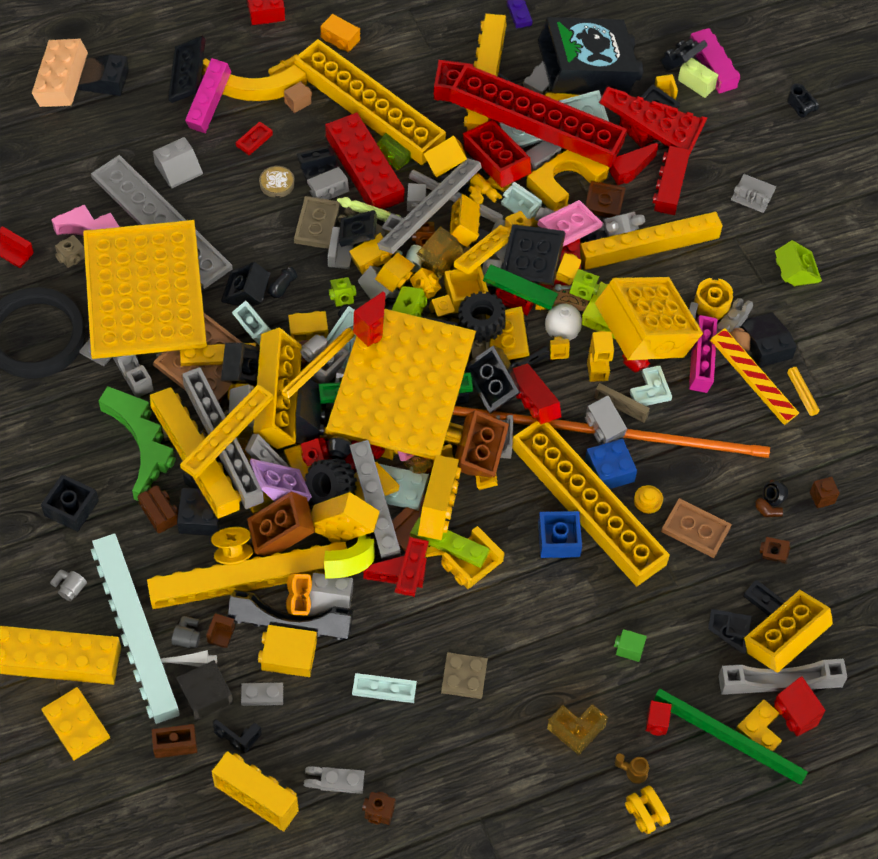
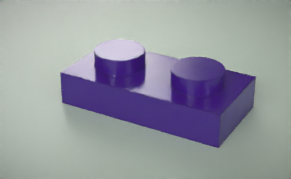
M507 0V6L515 27L532 26V18L525 0Z

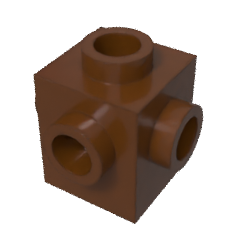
M425 222L412 235V241H415L416 245L423 247L424 250L434 249V242H438V231H435L434 222Z
M380 791L376 793L371 792L369 799L365 798L362 810L365 811V819L376 825L380 823L390 825L396 798L388 797V794Z

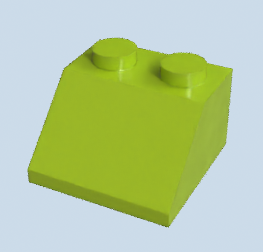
M793 240L775 250L776 262L781 269V277L785 282L798 286L822 281L812 251Z

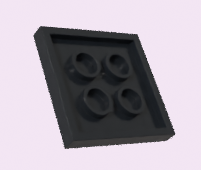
M512 224L502 269L533 283L554 286L566 233L562 230Z

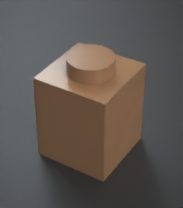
M299 82L284 91V102L296 113L311 104L312 92L308 86Z

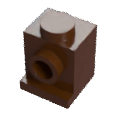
M766 537V541L762 542L760 547L763 559L787 564L791 546L790 541ZM773 548H777L779 552L777 554H772L771 550Z

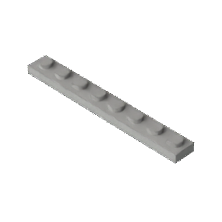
M469 158L462 162L378 243L379 249L392 254L397 251L482 168L481 162Z

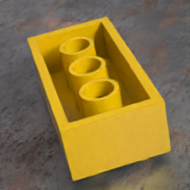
M436 455L422 506L418 536L442 540L443 533H447L449 521L446 520L451 519L455 494H457L459 485L456 479L460 478L461 468L458 467L459 459Z
M797 591L744 637L747 654L778 673L833 624L830 608L805 592Z
M227 751L212 770L215 787L283 832L299 811L298 799L292 789L288 787L284 789L278 785L279 782L275 778L264 776L258 767L252 764L249 766L236 753L232 755Z

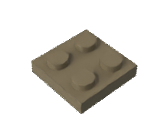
M447 652L441 693L482 699L488 658Z

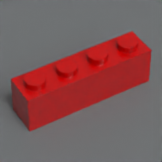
M669 146L668 153L664 152L662 162L665 163V166L661 165L659 173L662 179L657 181L656 190L659 191L654 193L652 202L655 204L654 211L675 216L690 150Z
M527 363L513 368L521 391L516 397L521 399L525 409L528 408L532 418H536L540 425L561 418L559 400L531 366Z

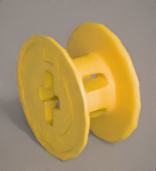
M228 527L214 533L211 537V542L214 546L219 547L214 553V559L221 564L228 565L238 564L249 559L253 555V548L245 544L251 536L249 530L243 527Z

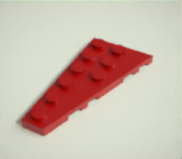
M610 87L605 89L599 100L600 104L668 147L674 146L690 150V153L707 120L706 117L702 116L699 118L693 116V113H683L678 111L677 108L655 101L648 102L639 96L635 98L629 96L626 92Z

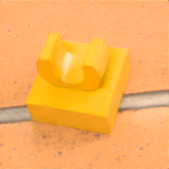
M554 337V340H550V360L569 358V339Z

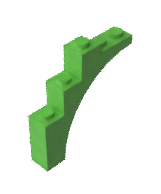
M107 386L99 399L100 410L122 423L133 435L140 449L141 465L137 481L132 490L134 500L138 501L137 496L151 488V484L158 479L160 472L166 474L169 467H173L176 458L174 457L173 448L160 444L163 439L161 425L149 421L151 416L149 402Z

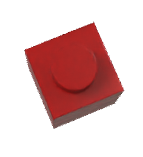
M651 701L645 731L656 736L666 735L669 728L672 704Z

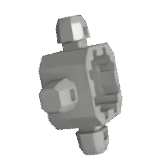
M635 212L606 218L603 219L604 223L598 229V232L605 230L607 237L638 230V226L645 223L644 215H636Z

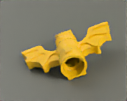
M477 173L470 180L471 186L469 191L471 194L469 198L481 204L484 200L482 194H486L489 199L496 202V199H502V195L496 189L504 192L511 186V183L501 188L491 176L486 180Z

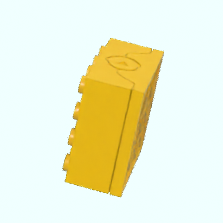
M669 277L612 278L595 302L627 360L684 358L703 334Z

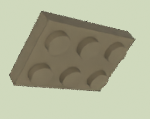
M305 196L294 236V243L329 249L332 229L336 225L340 203L338 201Z

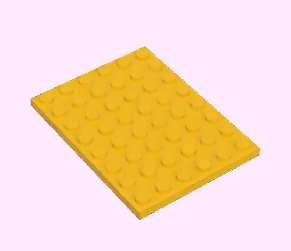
M194 220L83 231L92 359L207 347Z
M385 309L383 337L378 343H373L367 347L357 336L355 338L326 427V434L341 436L359 442L369 440L371 445L435 460L436 455L441 456L476 331Z

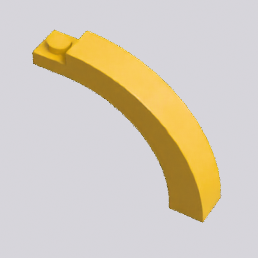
M206 58L203 60V76L205 75V72L210 63V61ZM295 64L281 73L264 78H243L230 74L222 94L246 101L278 99L284 97L286 89L299 82L307 85V75Z

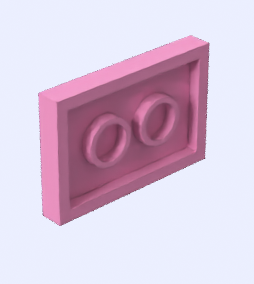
M580 200L538 221L540 228L564 231L566 235L563 246L600 229L603 224Z

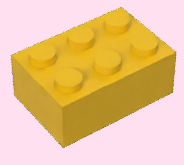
M351 492L315 504L311 517L315 533L325 536L332 543H341L374 532L380 511Z

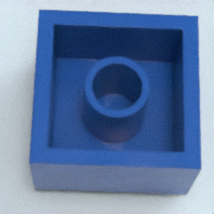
M623 439L587 449L585 456L586 464L609 489L635 482L637 469Z
M579 511L540 512L538 520L540 558L580 557L582 539Z

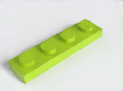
M420 517L418 518L410 532V537L429 541L430 546L479 568L482 567L490 553L489 548L449 530L447 533H443L442 540L418 536L421 519Z

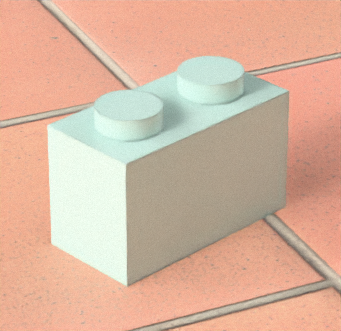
M245 301L232 312L249 335L260 345L261 334L271 329L253 307Z

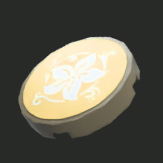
M283 166L269 167L260 175V188L269 197H285L294 189V175Z

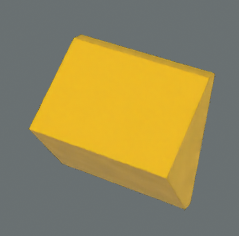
M455 136L450 137L424 153L436 178L467 160L462 144Z

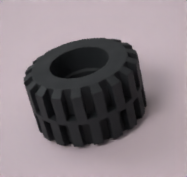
M478 291V294L471 293V297L466 296L464 301L460 303L458 310L459 326L475 330L474 341L478 340L479 343H482V340H486V342H490L491 338L495 340L497 335L503 333L502 330L505 329L506 323L505 306L500 298L497 299V295H490V292L487 291L486 293ZM478 314H487L491 316L486 320H477L473 318Z
M339 458L319 460L308 468L309 473L305 475V483L312 496L310 501H313V505L348 492L355 495L354 491L357 490L355 482H357V478L354 477L355 472L351 470V465L349 463L346 464L345 460H340Z

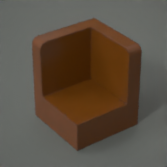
M214 614L206 635L207 642L227 648L235 629L234 619Z

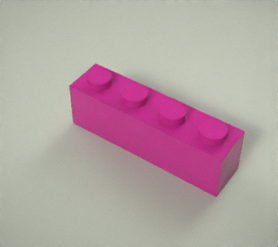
M710 28L691 33L690 39L692 38L693 42L705 40L708 44L707 47L695 56L701 64L718 74L715 87L718 93L737 88L740 74L733 67L732 61L725 54L724 48L718 43L716 35L711 32Z
M211 58L185 119L190 129L206 133L231 74L228 63Z
M699 315L696 320L703 334L692 347L689 390L707 393L714 383L716 346L710 340L717 334V318Z

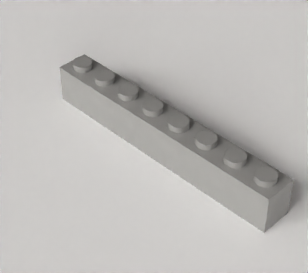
M201 367L182 374L183 384L209 435L226 417ZM235 438L223 450L219 458L235 490L239 492L241 502L246 510L264 502L263 490H261L257 478L237 438Z

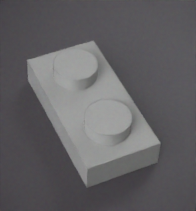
M242 683V706L283 705V683Z

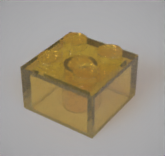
M440 226L416 254L424 267L434 271L440 279L445 274V271L450 270L454 261L462 256L464 251L457 238Z

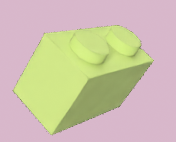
M691 58L680 67L678 81L706 98L715 89L718 74Z

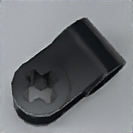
M801 84L792 85L787 101L797 114L804 118L808 113L817 111L819 108L818 102Z

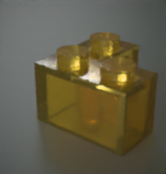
M593 704L579 718L562 705L549 719L547 729L575 753L580 755L606 727L608 717Z

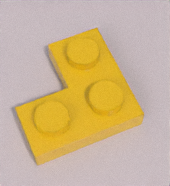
M765 700L736 727L739 733L771 751H774L782 742L778 736L767 728L778 717L779 712Z

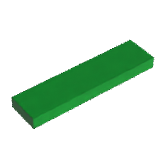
M490 264L483 278V281L549 310L552 309L558 296L557 292Z

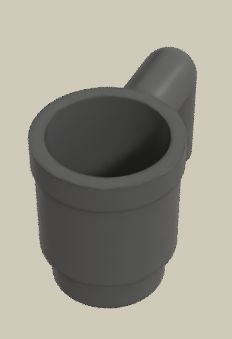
M183 616L174 629L172 645L197 648L201 632L186 626L198 627L199 619Z

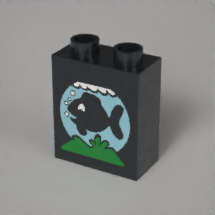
M547 17L538 38V44L552 93L586 94L599 90L600 94H603L605 89L610 87L626 92L629 95L635 81H640L642 78L643 64L641 60H636L635 38L633 34H628L624 20Z

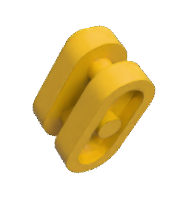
M650 785L641 789V797L636 793L626 797V809L630 814L633 813L637 819L636 825L641 832L649 834L655 831L654 823L656 822L660 826L670 823V817ZM644 804H647L648 808L650 809L652 813L651 816L645 808Z

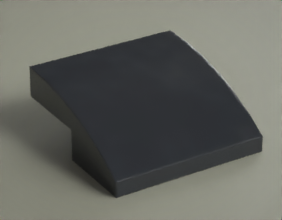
M330 145L297 153L306 182L310 178L339 167L336 162L335 153Z

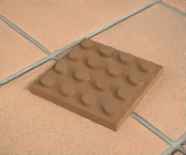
M204 313L207 345L243 343ZM180 350L163 352L153 362L157 369L184 390L182 374L201 367L218 403L228 394V389L232 385V383L221 381L223 364L181 366Z

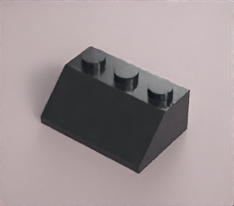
M311 379L298 389L296 442L305 443L320 438V435H324V424H321V421H325V410H322V407L326 408V403H320L319 385Z

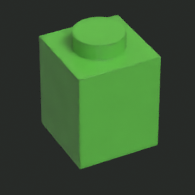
M623 629L622 635H617L614 647L618 648L616 655L639 662L647 636Z

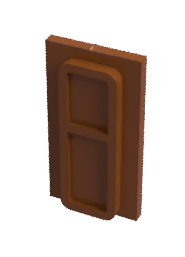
M423 495L419 511L406 507L392 520L399 547L406 551L412 528L418 518H421L425 495Z

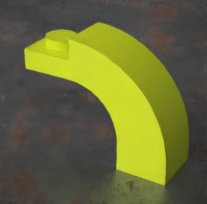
M366 534L358 537L357 543L348 549L325 551V579L348 577L367 569L375 559L374 539H371V536L367 537Z

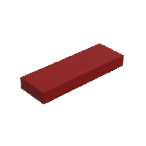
M409 537L395 593L415 597L429 541Z

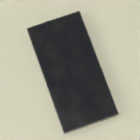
M203 36L175 46L168 100L171 103L197 94L201 83L206 42Z

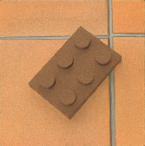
M679 498L661 532L715 558L732 524Z

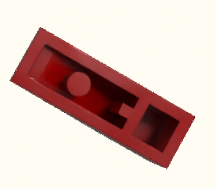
M654 143L617 156L608 170L616 184H627L634 180L656 157L658 144Z
M404 556L370 565L363 571V579L397 584ZM427 558L424 560L418 588H423Z

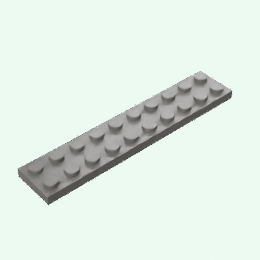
M120 155L91 173L92 178L139 225L187 221ZM196 230L201 287L205 289L231 271L233 267Z

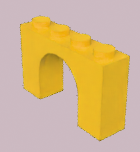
M566 150L563 153H559L553 160L545 162L536 171H531L532 173L527 177L526 187L541 199L549 209L554 210L567 205L569 193L554 179L556 174L562 171H574L582 175L589 183L591 181L602 182L607 179L609 167Z

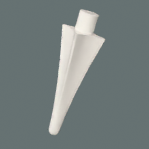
M208 650L183 656L161 658V662L209 669V664L217 663V655H208Z

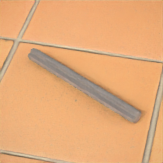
M412 170L409 174V179L418 184H426V188L432 191L440 184L416 170ZM456 192L450 200L456 202L462 194ZM480 204L481 216L494 223L499 219H503L502 214Z

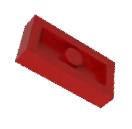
M259 121L236 141V147L250 155L273 135V130Z

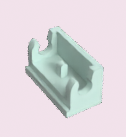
M513 182L504 192L503 196L505 197L501 201V205L513 213L522 211L527 219L535 217L538 208L542 206L541 199L516 182Z

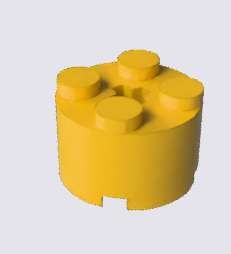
M712 278L703 280L698 285L694 302L698 303L697 314L717 318L718 320L722 319L730 310L733 300V289L729 283L722 279L712 280Z

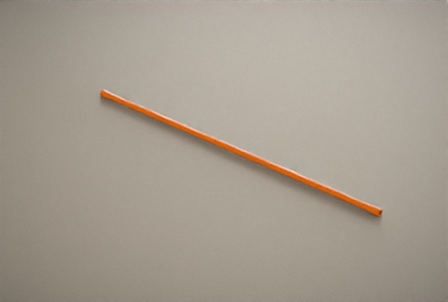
M455 406L452 414L466 417L476 410L493 418L500 415V420H506L507 415H513V423L531 425L537 421L536 418L533 419L532 416L497 411L490 414L488 410ZM557 419L548 422L554 429L590 434L596 433L593 426L589 427L587 423ZM627 429L625 436L622 437L748 454L763 458H769L770 447L730 443Z

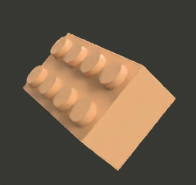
M81 39L48 41L32 90V94L40 107L72 106L88 54Z

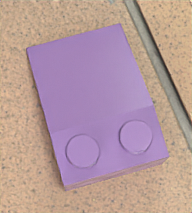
M255 459L249 461L261 490L274 502L291 491L307 497V501L312 497L299 469Z

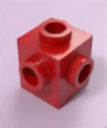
M317 438L301 444L303 451L302 459L307 466H312L314 462L330 459L325 438Z

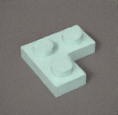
M661 366L642 369V376L646 385L630 389L631 398L645 406L671 401L672 395Z

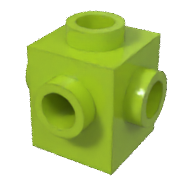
M578 269L569 293L590 301L592 295H597L600 285L597 284L599 276Z
M349 278L330 280L331 289H329L330 300H334L336 307L354 304L353 296H356L355 285H351Z

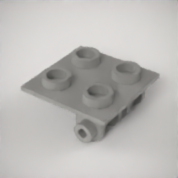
M743 174L739 184L735 187L731 200L764 213L776 186Z

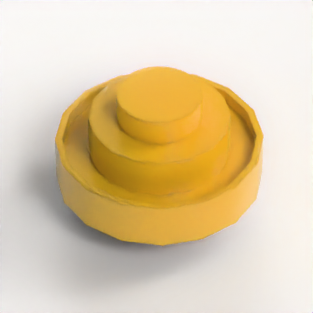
M646 485L636 491L634 504L639 511L651 514L661 508L663 496L659 489Z

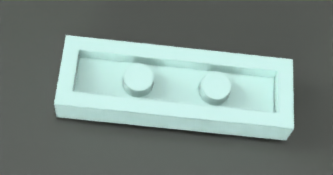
M355 673L352 695L414 703L417 681Z

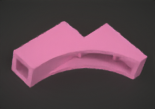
M85 205L76 207L51 219L57 235L77 234L84 236L83 231L119 227L111 213L102 215L94 220Z

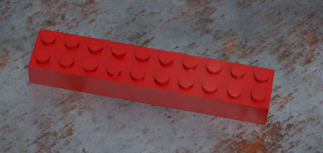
M465 64L451 88L450 102L608 167L612 166L625 140L626 128L468 64Z

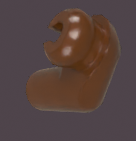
M764 498L756 500L755 506L764 517L783 516L782 507H771Z

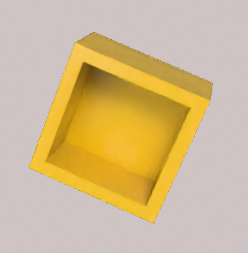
M481 265L470 274H466L459 269L445 271L444 286L447 295L449 294L452 301L454 313H458L460 303L464 301L466 296L471 297V293L478 294V291H482V293L488 292L486 282L483 281L484 275Z

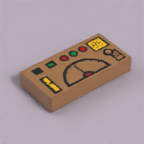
M555 287L553 288V291L558 293L554 305L567 303L579 311H585L588 300L570 294L569 290L561 289L556 291Z

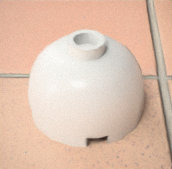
M563 303L552 307L548 311L545 319V329L551 337L553 335L554 337L572 340L578 336L582 328V318L577 308Z

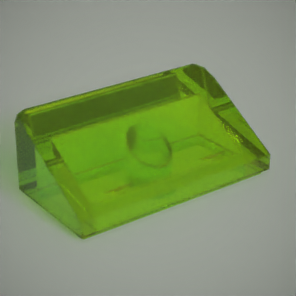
M387 133L377 143L388 163L397 170L410 161V151Z

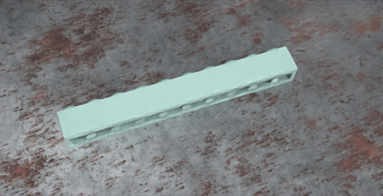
M116 534L93 540L94 548L90 550L94 561H99L100 565L96 567L100 578H105L106 582L102 583L106 595H111L112 599L108 600L112 612H117L118 617H115L118 629H123L124 634L121 635L124 647L129 646L130 652H127L130 664L135 663L136 670H133L137 682L141 681L143 687L139 688L143 700H148L149 706H146L149 718L154 717L155 723L158 724L180 716Z

